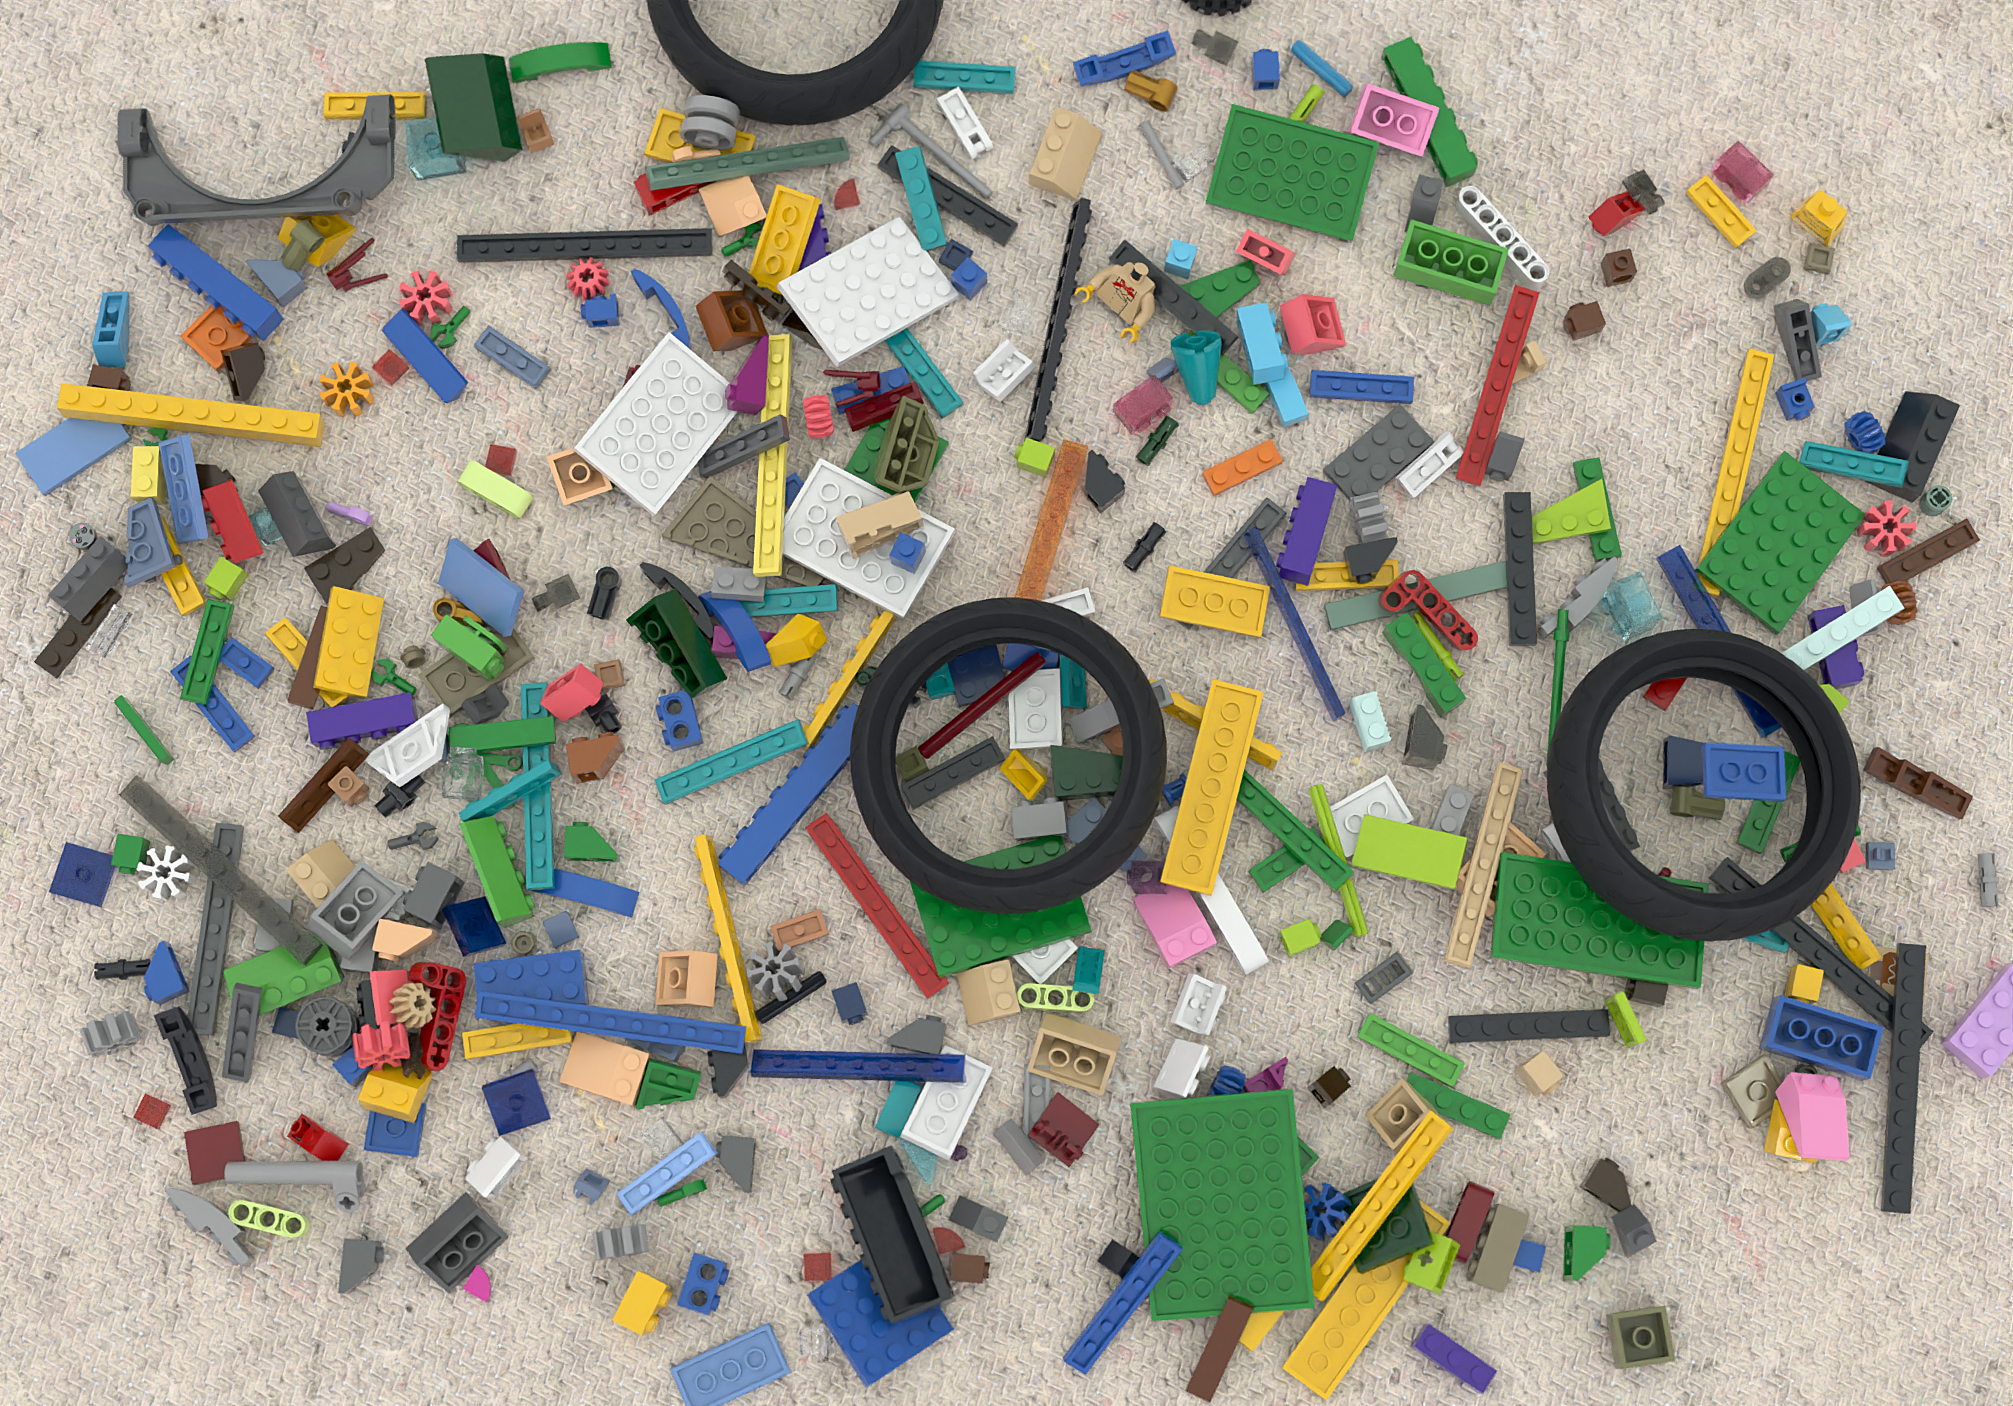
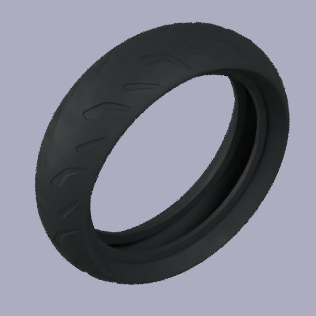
M647 0V6L653 29L663 50L680 74L701 94L719 97L736 104L740 115L746 118L769 124L792 126L826 123L848 117L873 105L893 91L910 74L928 48L937 28L944 0H899L895 13L888 25L870 46L842 64L806 74L772 73L756 69L732 58L714 44L704 33L691 11L688 0Z
M1018 597L990 598L953 607L920 624L902 638L882 660L863 692L854 719L850 744V770L859 811L869 833L890 863L919 888L943 901L958 907L995 914H1022L1062 905L1084 895L1114 874L1138 847L1154 819L1161 800L1167 767V739L1160 706L1148 678L1129 651L1108 631L1073 610L1045 601ZM1010 643L1034 645L1059 653L1085 669L1103 688L1112 702L1120 724L1123 741V761L1118 787L1109 808L1097 826L1085 839L1059 857L1045 863L1019 869H992L972 865L958 860L936 847L922 833L910 816L901 796L896 773V745L900 726L915 694L946 663L971 650L985 646Z
M1680 629L1661 632L1636 640L1607 656L1587 673L1564 705L1554 728L1547 762V793L1553 824L1563 849L1582 879L1588 883L1590 888L1600 898L1628 919L1654 931L1688 940L1730 941L1755 936L1772 930L1796 917L1823 894L1825 889L1835 879L1849 853L1859 821L1861 780L1858 760L1849 732L1835 705L1816 681L1794 661L1757 640L1726 631ZM1689 677L1719 682L1746 694L1758 702L1784 729L1801 762L1806 784L1807 807L1805 822L1796 848L1781 870L1762 886L1736 893H1705L1687 889L1660 877L1636 859L1618 837L1609 821L1600 794L1598 759L1603 735L1612 715L1622 701L1633 691L1645 685L1671 678Z

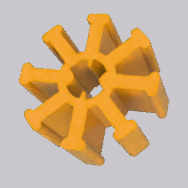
M339 362L332 364L331 368L338 378L334 380L322 374L319 380L326 390L330 389L326 392H320L322 400L327 407L331 406L334 412L341 417H345L344 412L348 403L351 405V411L357 417L363 414V411L356 402L358 399L368 402L369 405H372L374 401V396L370 390H363L370 386L374 387L373 381L368 373H363L358 364L354 362H349L350 367L346 375L343 374L344 370ZM349 387H351V390H345V392H343V389H348Z

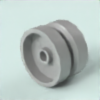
M695 95L685 100L683 113L686 118L681 122L679 133L681 139L693 146L709 150H727L735 146L737 132L734 127L738 125L740 112L736 104L726 99L708 95Z

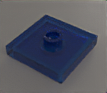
M66 842L49 893L101 908L115 866L111 865L113 855Z
M485 896L447 905L442 909L463 957L500 948L507 944Z
M534 1068L482 1085V1090L499 1136L551 1119Z

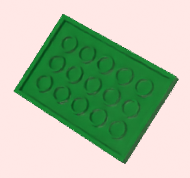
M1232 104L1205 203L1352 242L1380 142Z
M1784 451L1779 455L1694 571L1774 634H1778L1862 521L1865 513Z
M1050 835L963 862L984 868L1019 869L1050 861L1064 854L1066 849L1062 836ZM910 881L939 978L1092 933L1081 896L1062 905L1042 911L1022 914H995L958 907L931 895Z

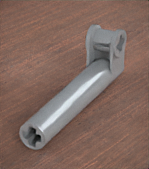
M361 1161L228 1162L225 1167V1180L227 1183L332 1185L335 1204L339 1210L346 1213H352L358 1209L360 1198L366 1192Z

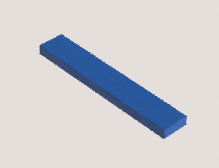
M1159 1231L1065 1353L1063 1361L1086 1375L1183 1250L1182 1246Z

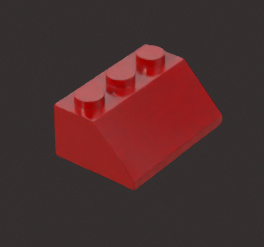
M232 478L203 489L204 496H201L202 505L205 512L209 510L212 512L215 520L210 521L215 535L221 534L225 544L220 546L226 560L231 558L233 563H237L263 554L264 552Z

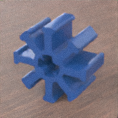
M1325 1182L1322 1183V1192L1311 1184L1304 1188V1191L1309 1194L1312 1200L1310 1204L1304 1202L1305 1213L1308 1212L1305 1214L1307 1232L1319 1241L1325 1240V1231L1334 1238L1339 1232L1335 1222L1338 1220L1345 1223L1351 1216L1345 1211L1339 1212L1343 1208L1352 1205L1349 1198L1331 1184Z

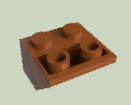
M613 732L599 734L596 739L588 740V737H578L572 739V743L566 744L571 776L577 784L604 779L625 750L624 743L619 735H614Z

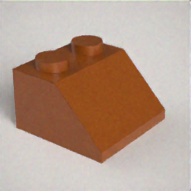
M743 290L713 291L695 306L713 352L732 351L758 341L764 335H768L756 303L752 304L743 296Z

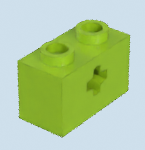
M1431 1232L1434 1244L1413 1253L1411 1260H1408L1404 1267L1405 1276L1403 1280L1411 1285L1441 1296L1460 1244L1450 1238ZM1427 1259H1433L1432 1263H1427V1264H1426V1260H1427Z

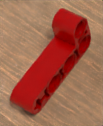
M1404 571L1379 595L1378 602L1380 607L1388 612L1398 611L1411 601L1457 650H1471L1476 646L1478 642L1476 631L1419 571ZM1408 575H1413L1416 578L1417 583L1413 589H1409L1405 585V578ZM1389 593H1394L1398 597V602L1394 607H1390L1386 602V597ZM1427 593L1431 594L1434 598V605L1431 608H1427L1423 604V597ZM1445 612L1449 613L1452 617V623L1448 627L1443 626L1441 623V616ZM1456 629L1461 634H1468L1469 636L1466 638L1468 644L1460 643L1462 637L1457 632H1450Z
M417 962L410 968V980L414 984L422 983L423 987L430 988L429 996L436 998L432 1002V1006L437 1010L431 1013L433 1019L425 1023L421 1028L415 1062L423 1070L440 1071L447 1066L466 986V975L459 968L435 962ZM427 968L429 974L428 978L425 980L423 972ZM449 974H451L452 976V982L450 985H448L447 978ZM445 1000L446 1009L443 1012L441 1009V1004ZM439 1026L440 1035L437 1038L435 1035V1030Z

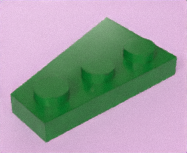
M1248 260L1180 285V287L1218 319L1231 306L1237 304L1260 285V280L1252 261Z

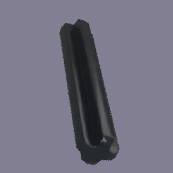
M817 971L800 982L802 987L798 992L793 988L785 992L787 1000L779 1001L776 998L757 1010L755 1014L760 1023L765 1024L825 985L827 980L823 973Z

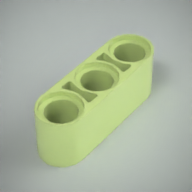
M473 460L469 461L457 480V483L466 490L517 519H521L534 498L526 490Z
M1029 983L1019 988L1017 998L1019 1005L1027 1010L1082 1014L1090 1011L1093 1007L1094 995L1092 993L1072 991L1073 986ZM1024 991H1034L1037 996L1036 1000L1033 1003H1025L1021 998ZM1059 992L1063 996V1002L1059 1005H1052L1048 1001L1049 994ZM1086 994L1089 997L1090 1003L1086 1007H1079L1074 1000L1076 995Z
M238 1200L229 1208L231 1221L238 1225L291 1238L305 1237L310 1231L311 1224L309 1219L299 1213L245 1200ZM246 1205L249 1208V1215L245 1220H241L238 1211L242 1206ZM273 1212L275 1222L272 1226L268 1227L264 1222V1217L267 1213ZM298 1218L301 1221V1229L297 1233H293L290 1229V1224L294 1219Z

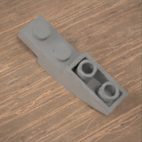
M1615 556L1609 561L1604 558L1593 567L1594 573L1590 576L1583 574L1573 583L1576 587L1570 593L1576 600L1571 597L1560 606L1561 609L1569 610L1568 631L1571 632L1603 597L1615 573L1618 562ZM1551 612L1540 621L1542 626L1537 633L1543 640L1552 634L1554 630H1557L1558 614L1554 615Z
M1164 678L1150 683L1160 709L1174 704ZM1110 699L1069 719L1078 744L1120 727L1116 711Z
M175 1188L165 1190L169 1196L167 1201L171 1207L177 1212L181 1210L186 1216L184 1219L185 1224L193 1232L197 1230L198 1232L206 1233L211 1229L212 1231L209 1235L218 1245L223 1244L229 1251L226 1255L235 1266L248 1267L256 1260L239 1240L247 1231L241 1225L233 1223L229 1213L215 1203L191 1192Z

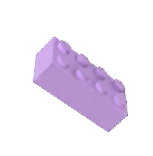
M2013 962L2005 964L1940 1043L1981 1079L1991 1077L2013 1051Z

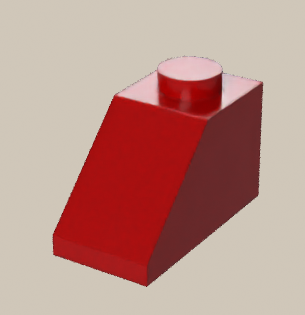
M1629 190L1609 197L1588 218L1591 220L1595 231L1604 237L1616 232L1646 209Z

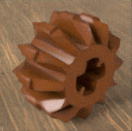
M1898 580L1882 586L1881 591L1891 586L1905 608L1886 621L1891 625H1902L1915 620L1918 610L1915 599L1916 593L1913 592L1911 584H1908L1907 581Z

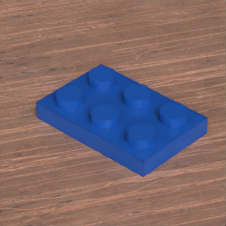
M1708 742L1702 744L1704 798L1775 802L1786 800L1784 747Z

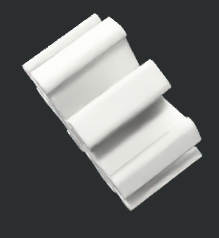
M165 846L164 860L161 856L162 852L155 848L147 851V854L153 859L154 867L147 866L141 862L138 863L137 871L144 875L152 874L151 877L143 882L139 881L140 887L149 893L156 887L155 893L152 896L165 902L168 901L169 888L172 891L171 895L178 899L186 896V893L178 885L179 880L194 885L196 881L194 875L181 873V871L189 866H194L192 859L182 855L177 860L178 854L181 851L172 846ZM165 869L171 871L168 872L170 876L167 879L162 877V875H165V873H163Z

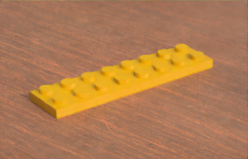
M1212 679L1160 883L1212 896L1264 692Z
M1420 1201L1430 1231L1443 1235L1451 1223ZM1413 1253L1364 1274L1358 1273L1354 1264L1281 1368L1327 1401L1409 1284L1403 1280L1405 1276L1404 1267L1407 1261L1411 1260Z

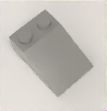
M361 861L310 916L307 929L349 961L377 929L379 919H384L404 892L365 862Z

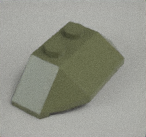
M905 396L901 397L884 432L873 470L876 483L898 493L925 487L928 484L939 440L925 405Z

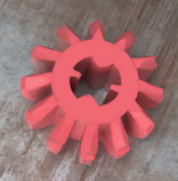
M590 257L587 263H584V260L580 258L579 266L571 264L570 268L573 272L567 273L566 277L570 280L567 286L569 290H573L574 297L577 298L582 295V299L585 301L588 300L589 296H592V298L596 297L598 292L605 295L604 287L610 285V281L607 279L609 272L607 269H603L604 265L601 261L594 264V259ZM588 276H592L588 282H584V280L588 279Z
M817 394L804 398L803 406L809 436L812 439H821L833 435L834 428L828 397Z

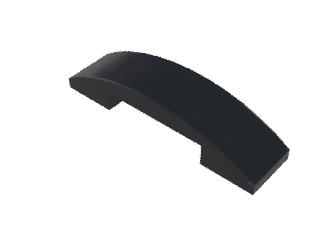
M642 562L639 565L641 571L659 590L668 583L673 589L678 591L680 597L698 614L694 621L701 633L713 644L714 629L708 613L697 595L674 574L656 565Z
M180 1006L155 1014L154 1018L162 1039L169 1040L186 1088L182 1091L191 1115L216 1107L217 1097L211 1069L203 1046L190 1020Z

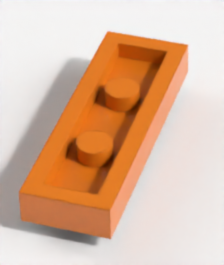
M1272 439L1203 471L1202 476L1214 497L1281 465L1283 460Z

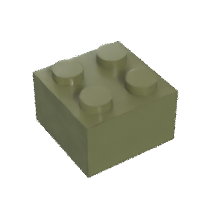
M1666 1306L1606 1314L1616 1369L1676 1361Z

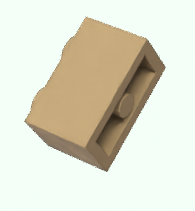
M1544 1050L1535 1054L1514 1070L1534 1096L1541 1093L1543 1096L1550 1094L1561 1085L1558 1080L1564 1077Z

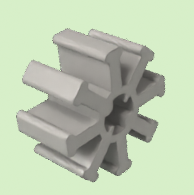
M1378 492L1349 498L1351 504L1350 516L1355 522L1353 529L1355 535L1358 534L1359 544L1388 539V523L1383 517L1385 510L1383 504H1380Z
M773 942L766 943L765 947L769 958L765 960L754 951L750 959L757 969H747V975L763 998L769 999V994L773 991L779 1001L787 1000L783 985L787 984L798 992L802 984L796 975L805 974L804 966L792 948L787 944L783 945L784 948L779 953Z
M123 1011L117 1016H114V1013L105 1015V1020H92L87 1023L88 1027L80 1029L88 1056L92 1055L93 1058H98L106 1052L108 1055L116 1054L118 1048H130L135 1045V1041L141 1040L134 1014H130L129 1011Z
M644 1224L592 1233L596 1260L613 1259L649 1252L646 1225Z

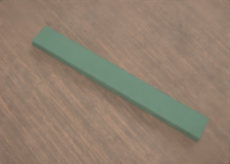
M844 137L646 166L645 172L650 190L848 161L850 160V153Z
M1506 561L1427 580L1448 602L1507 588ZM1417 582L1406 584L1409 589H1413ZM1383 590L1324 605L1330 631L1418 609L1409 601L1398 611L1388 612L1383 610L1378 602L1379 595ZM1389 593L1387 595V604L1390 607L1396 606L1398 602L1396 594ZM1427 593L1423 597L1425 607L1434 605V598L1431 594Z

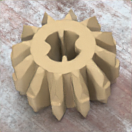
M407 983L393 992L394 998L389 1001L394 1006L390 1013L397 1016L395 1022H402L404 1028H419L432 1020L431 1013H434L437 1009L432 1006V1002L436 998L429 996L430 989H423L422 983Z

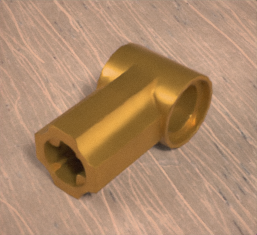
M1132 70L1124 87L1125 92L1146 100L1151 107L1162 112L1168 111L1178 90V86L1165 78L1156 80L1135 70Z
M442 597L435 601L433 605V613L439 622L444 618L439 615L440 609L444 606H451L452 613L449 616L462 626H467L463 618L468 616L484 627L485 621L463 603Z

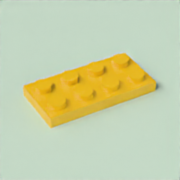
M660 108L644 154L647 158L672 163L673 151L679 148L691 146L692 151L709 149L693 146L680 138L681 122L686 118L684 114ZM736 130L735 146L731 149L720 150L721 155L752 151L757 140L756 135Z
M779 184L776 185L749 270V274L757 280V286L768 288L773 292L781 294L777 288L778 283L798 272L821 201L820 198Z
M1170 565L1167 569L1159 617L1260 638L1270 586Z
M335 586L331 588L313 688L361 699L367 697L384 598Z

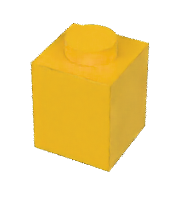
M1799 964L1792 966L1785 997L1808 1004L1818 1002L1824 970Z

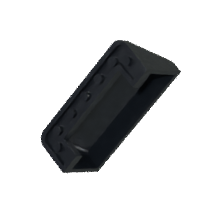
M891 1145L831 1170L834 1178L830 1179L835 1194L840 1193L844 1203L840 1204V1208L845 1219L850 1218L854 1227L850 1229V1233L855 1245L860 1243L863 1250L860 1259L865 1270L870 1269L874 1279L870 1280V1284L875 1296L879 1294L884 1305L880 1306V1310L885 1321L890 1320L891 1324L894 1325L955 1302L954 1292L896 1149Z

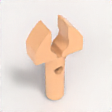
M691 146L673 151L674 156H672L673 162L719 156L721 153L719 149L692 151Z

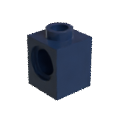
M857 982L831 991L842 1023L848 1022L850 1026L864 1021L863 1016L868 1015Z

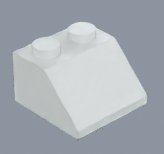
M501 1136L498 1139L493 1138L484 1148L486 1154L480 1161L476 1159L467 1169L469 1174L465 1178L482 1196L492 1200L498 1196L528 1159L525 1154Z

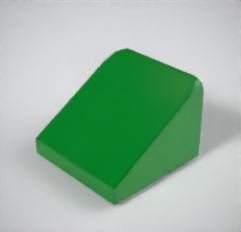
M1335 920L1321 934L1320 940L1332 951H1335L1353 932V928L1340 920Z

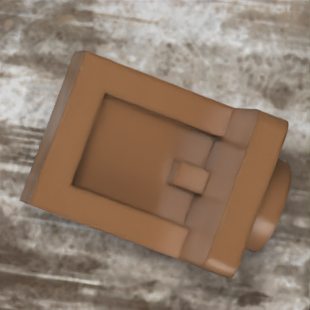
M540 108L517 116L531 153L555 145Z
M347 766L328 783V786L351 807L354 804L359 805L368 796L367 791L370 789Z

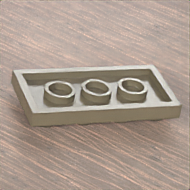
M490 625L485 628L499 638L507 647L504 653L496 649L505 660L503 663L504 669L497 678L493 677L490 682L450 653L418 674L439 706L445 704L449 707V718L463 709L461 704L465 699L484 693L491 684H499L535 659L514 628L511 636L506 637Z

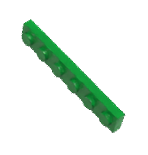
M1244 769L1236 800L1334 892L1338 891L1354 875V871Z

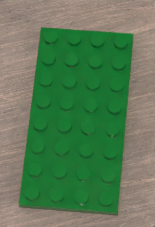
M1506 852L1500 853L1490 958L1693 989L1701 988L1704 941L1669 936L1628 919L1600 898L1590 888L1588 883L1582 879L1571 862ZM1660 876L1687 889L1708 893L1709 883Z

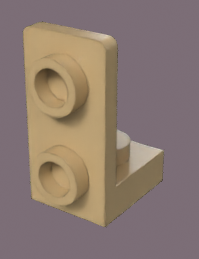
M1535 340L1526 344L1523 348L1512 385L1542 371L1547 361Z

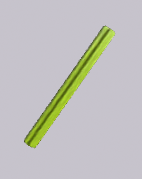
M1322 784L1311 786L1308 791L1325 845L1348 865L1324 786ZM1351 877L1339 890L1350 926L1353 928V935L1360 937L1368 934L1369 931Z

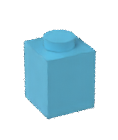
M1173 239L1165 262L1164 272L1188 279L1198 246Z

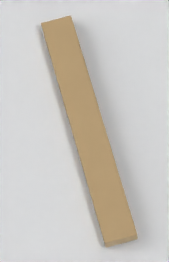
M1502 762L1496 763L1443 962L1468 970L1471 968L1499 864L1500 853L1503 849L1524 769Z

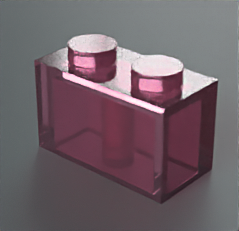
M1740 141L1734 143L1721 155L1711 168L1716 178L1721 182H1725L1732 189L1733 194L1738 199L1744 200L1747 204L1774 177V174Z
M1154 374L1113 404V412L1130 434L1136 431L1140 433L1151 425L1150 421L1156 416L1161 418L1172 409L1170 406H1172L1173 397Z

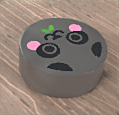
M78 523L71 528L69 540L76 548L87 550L97 540V533L89 524Z

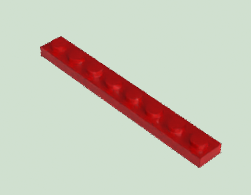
M1517 285L1513 288L1464 453L1455 477L1456 480L1478 487L1481 486L1540 292Z
M825 813L806 826L805 830L926 999L928 1000L948 986L949 982L945 977L939 978L932 958L828 813Z

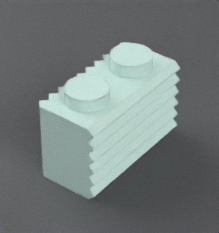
M1375 691L1353 697L1349 703L1364 752L1386 747L1392 739L1389 736L1390 732L1387 731L1389 727L1386 726L1387 722L1384 721V712L1381 711L1382 707H1380L1381 703L1378 701V693Z

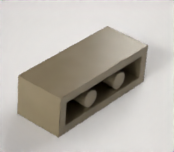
M1495 1204L1494 1209L1489 1208L1485 1218V1223L1488 1224L1485 1234H1480L1476 1244V1248L1479 1249L1476 1260L1472 1259L1468 1267L1467 1274L1471 1275L1470 1282L1499 1293L1504 1292L1530 1215L1501 1204Z

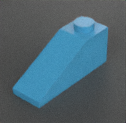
M128 291L103 292L92 344L98 365L125 367L129 350Z

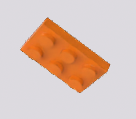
M210 306L180 337L219 372L224 367L221 350L249 343L253 338L241 329L243 325L238 321L235 324L229 321L223 315L225 312L219 307L216 310Z

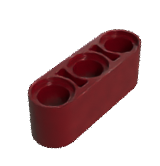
M1470 1180L1463 1191L1445 1237L1460 1244L1455 1260L1464 1264L1471 1254L1495 1194L1494 1191Z

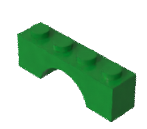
M1405 613L1385 626L1382 634L1396 654L1400 655L1413 669L1424 688L1426 698L1439 717L1442 718L1462 705L1466 700L1465 695L1410 615Z

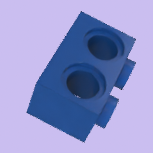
M683 690L658 697L660 705L655 707L659 721L664 720L666 730L662 731L665 745H671L674 752L704 744L693 700L688 693ZM674 703L682 705V709L678 714H670L668 712L669 707ZM679 728H686L689 732L686 738L677 739L675 738L676 731Z
M694 1253L677 1305L705 1315H710L711 1310L716 1312L721 1296L717 1295L720 1284L725 1285L730 1271L725 1269L727 1263ZM707 1264H712L716 1268V1275L710 1280H706L702 1275V1269ZM698 1290H703L707 1294V1302L702 1306H697L693 1301V1296Z

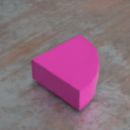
M476 1265L463 1289L488 1302L491 1295L490 1280L486 1271Z

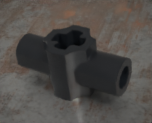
M606 693L601 694V698L594 706L589 705L585 708L596 727L601 725L605 732H613L615 734L622 728V725L615 716L619 712Z
M417 775L401 787L390 781L382 791L385 796L374 806L385 818L396 809L403 811L414 803L418 797L415 792L426 782L420 775Z

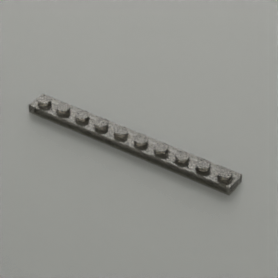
M136 775L119 794L299 962L307 965L322 948L323 944L140 776Z

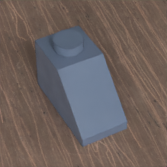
M248 260L246 263L283 307L307 289L303 282L306 278L300 270L288 269L282 264L283 261Z

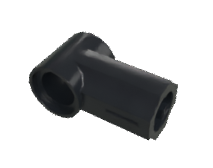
M606 566L598 570L587 615L609 621L617 591L622 583L620 575L614 568ZM607 574L615 575V581L610 586L602 584V579Z

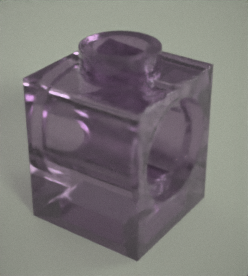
M1132 861L1131 870L1127 871V884L1130 885L1135 894H1167V884L1160 882L1165 863L1163 861ZM1152 873L1149 881L1141 882L1144 874Z

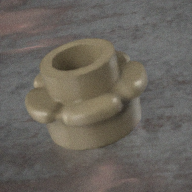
M409 646L404 649L400 659L406 668H417L425 663L424 655L426 652L423 648H418V646Z
M520 931L512 939L511 948L520 957H526L528 954L532 955L537 949L536 936L533 933ZM522 942H527V945L522 946Z

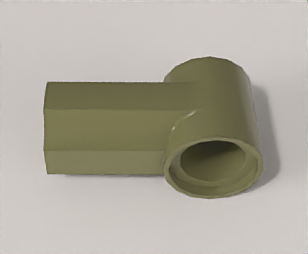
M306 219L300 221L290 233L292 239L281 256L283 259L282 264L288 269L295 271L303 268L311 253L315 252L325 240V237Z
M1676 786L1673 787L1670 814L1679 817L1698 816L1721 820L1726 802L1725 799L1704 798L1703 793H1698L1693 788Z

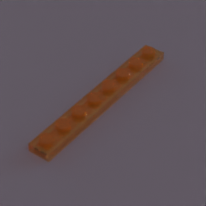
M1063 439L1015 597L1042 601L1087 455V445Z

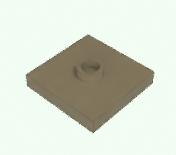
M1762 1054L1721 1082V1085L1747 1128L1752 1129L1771 1116L1774 1099L1778 1100L1775 1091L1783 1081L1768 1056Z

